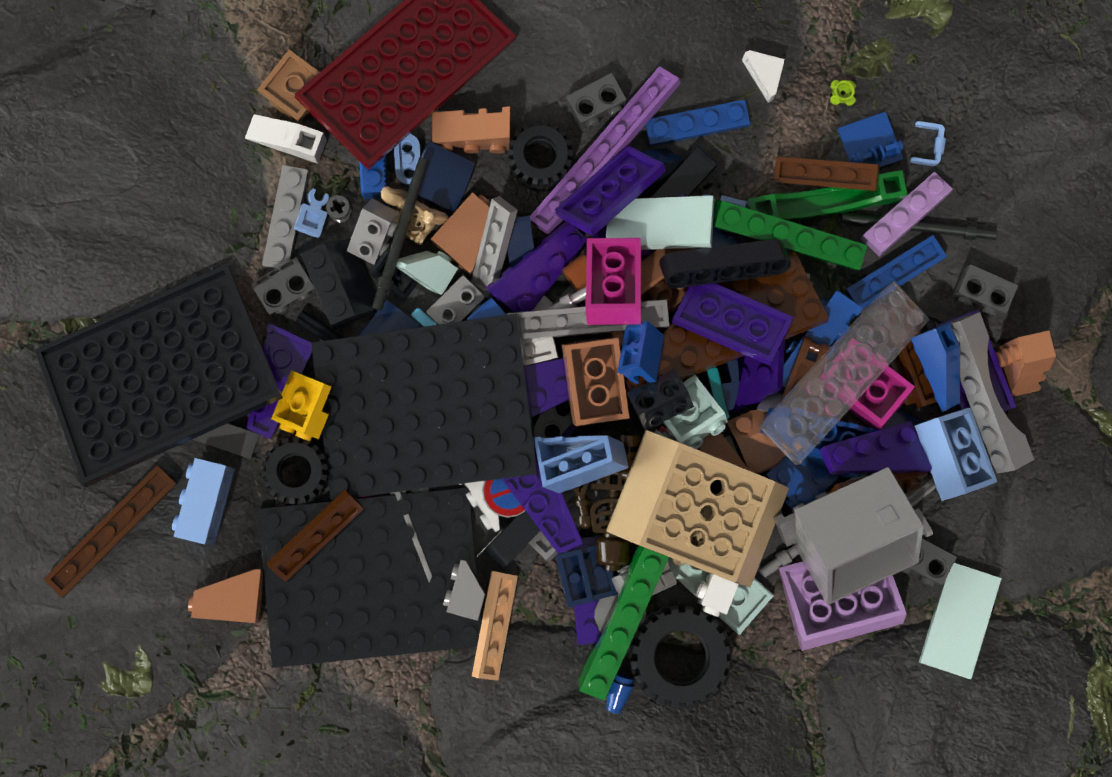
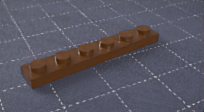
M157 465L43 580L61 598H65L177 483Z

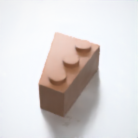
M510 106L502 107V112L488 113V109L483 108L479 109V113H465L464 110L434 112L432 114V143L453 152V149H464L465 153H478L479 150H490V153L494 154L505 153V150H509L511 140Z
M1049 330L1018 337L997 347V352L995 353L1012 397L1040 391L1041 386L1039 382L1044 381L1046 378L1043 373L1050 370L1056 358Z

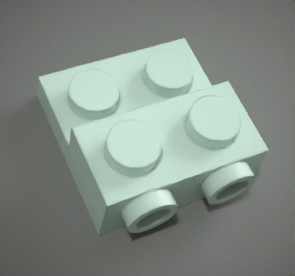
M693 375L683 383L689 392L694 407L663 423L675 441L698 449L703 444V438L709 434L713 436L720 434L725 429V424L728 421L725 412L696 375Z

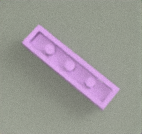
M933 172L862 236L861 240L880 257L951 194L953 188L937 173Z

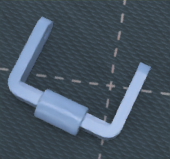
M916 121V127L938 130L934 146L935 156L934 160L911 157L910 162L936 166L941 160V155L944 154L946 138H944L945 128L941 124Z

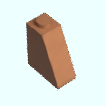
M473 192L431 238L432 244L449 256L470 277L473 275L491 204L484 196L479 195L477 197Z
M254 569L195 590L194 595L189 597L188 611L192 612L191 618L248 623L260 622L264 583L263 569Z

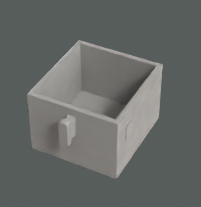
M889 467L794 510L796 516L795 548L827 605L918 564L922 535L926 537L933 535V531L919 508L915 510L912 508Z

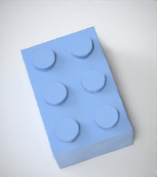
M971 408L944 415L915 426L920 443L932 468L931 473L941 501L967 494L997 482Z
M197 458L194 459L193 463L189 464L186 472V478L189 479L187 488L182 490L179 498V504L182 507L180 514L175 516L172 524V530L175 531L173 537L205 545H215L235 468Z

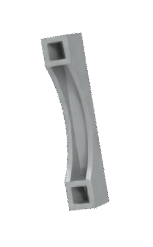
M978 312L958 318L950 322L960 345V380L995 474L1017 470L1033 461L1034 457L1026 435L1018 430L1008 419L994 393L988 368L989 335L981 313Z

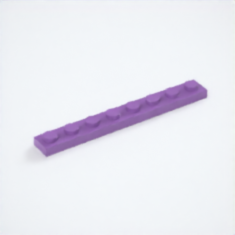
M659 66L530 215V222L548 235L554 232L563 221V219L557 216L555 209L634 139L681 84L680 79Z

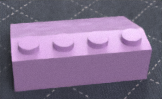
M803 561L779 568L793 627L801 651L904 623L906 611L893 575L827 605Z

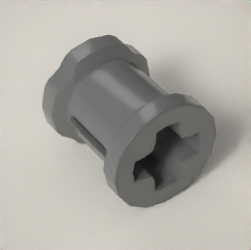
M335 195L326 203L327 212L333 221L344 223L350 219L352 209L345 197ZM340 205L343 212L339 214L335 206Z

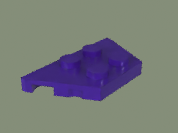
M783 340L771 366L746 355L737 358L739 386L734 408L730 411L731 413L740 414L745 407L763 401L766 396L773 395L782 390L785 340Z

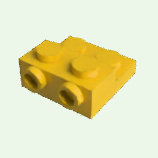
M291 370L281 393L283 398L278 401L271 419L281 423L279 428L294 434L296 430L295 436L307 441H311L312 437L319 439L329 415L322 412L331 386Z

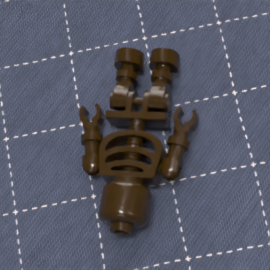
M592 434V436H610L614 438V434ZM619 435L618 440L624 443L629 468L597 479L606 480V483H592V489L610 490V497L597 501L589 511V504H591L590 498L587 497L589 483L584 484L581 489L580 487L573 488L577 496L575 506L579 508L580 516H578L580 527L588 529L592 526L593 532L603 533V536L598 537L596 540V561L601 565H605V570L620 571L622 565L630 562L631 542L606 532L607 527L603 526L609 525L621 493L620 490L624 487V481L627 479L634 457L637 454V451H634V447L640 446V435ZM612 475L618 476V483H612ZM601 504H610L607 510L598 513V508ZM609 515L608 520L599 522V517Z

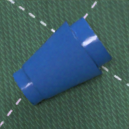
M617 672L607 695L606 710L621 714L635 686L632 676Z

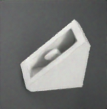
M749 50L745 52L742 61L769 103L773 101L776 95L785 59Z

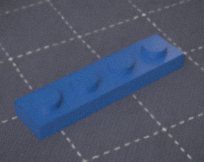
M745 100L652 118L646 123L645 129L649 147L749 127L750 120Z
M934 235L853 284L845 292L853 302L865 309L945 259L947 255Z

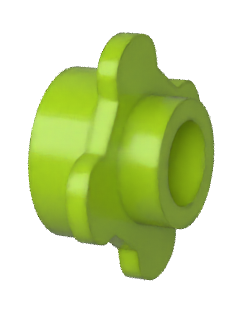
M834 80L831 83L832 96L830 102L833 105L846 103L848 106H851L855 103L856 99L853 95L856 84L853 81L843 80L839 82Z

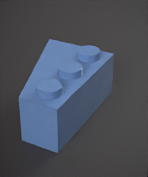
M610 436L534 437L542 485L544 488L557 493L565 492L629 468L624 443Z

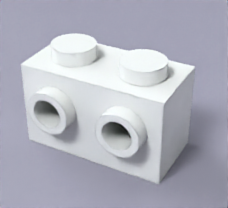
M708 573L706 581L699 583L695 594L699 598L697 603L703 605L701 610L719 617L720 612L727 615L738 584Z

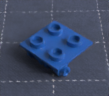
M886 112L838 128L850 162L879 164L880 167L904 159L900 151L903 150L902 141L896 140Z

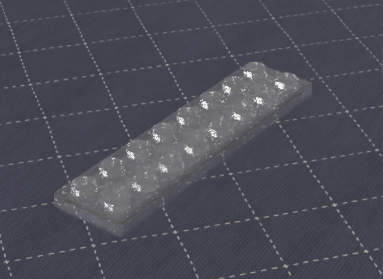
M895 281L890 283L765 418L759 427L795 465L800 464L930 319Z

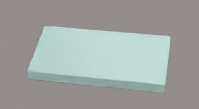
M690 196L634 199L607 224L606 238H641V250L712 247L714 197Z
M671 557L668 558L670 570L673 572L674 577L695 595L699 583L706 581L709 572L689 564L683 566L675 565ZM755 578L751 587L738 584L727 615L720 612L719 618L740 635L774 595Z
M957 563L953 564L941 587L919 663L967 679L972 678L1001 578Z

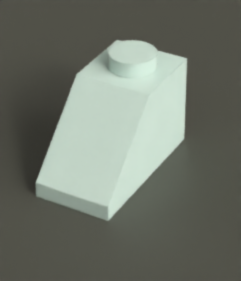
M424 251L399 258L396 264L399 270L428 290L440 295L443 294L458 269L450 263L452 259L440 251L437 254Z

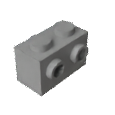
M371 199L361 210L347 251L375 265L385 251L389 253L391 244L388 242L390 237L395 235L398 226L396 221L400 212Z
M462 276L426 313L437 325L466 321L470 315L483 305L486 298L468 279Z

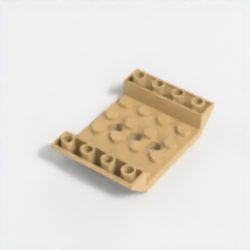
M646 430L606 532L732 582L751 587L775 526L774 517L779 515L789 488L707 453ZM720 480L722 490L714 495L710 490V485L713 481ZM710 505L712 515L709 519L703 520L700 516V511L704 506ZM695 531L702 533V540L698 545H692L690 541V536Z

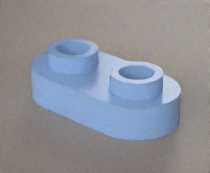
M409 134L394 147L396 177L405 186H409L412 177H406L404 175L407 170L414 172L419 157L421 158L419 141L412 134ZM405 145H411L412 150L410 152H404L403 147Z

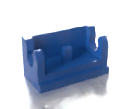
M649 321L628 325L625 328L617 372L623 374L636 384H639L640 378L638 376H642L644 380L650 383L657 381L664 335Z

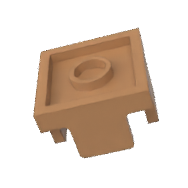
M288 50L257 90L270 101L273 107L292 120L294 118L300 123L306 115L311 118L312 114L295 99V93L320 72L291 50Z

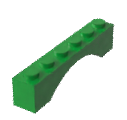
M899 170L879 174L878 191L828 187L804 192L770 194L749 198L745 207L795 222L901 202L907 196L903 171Z
M714 201L713 228L758 241L778 239L782 241L786 249L847 269H861L868 245L732 203Z
M640 545L637 546L613 613L598 643L588 656L579 676L578 682L581 692L605 701L668 561V556Z

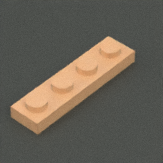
M491 571L472 677L499 680L517 584V575Z

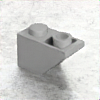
M461 560L460 565L454 564L451 579L455 580L453 590H447L443 605L448 606L446 611L448 613L478 621L485 592L468 562Z

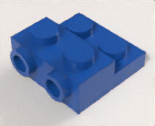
M792 450L781 459L782 462L770 469L764 475L765 478L789 488L784 504L792 512L794 507L802 503L806 505L815 501L817 495L823 493L839 478L836 474H829L828 469Z

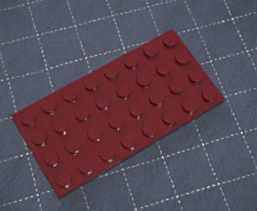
M404 0L297 91L295 99L355 158L370 170L516 40V35L480 0Z

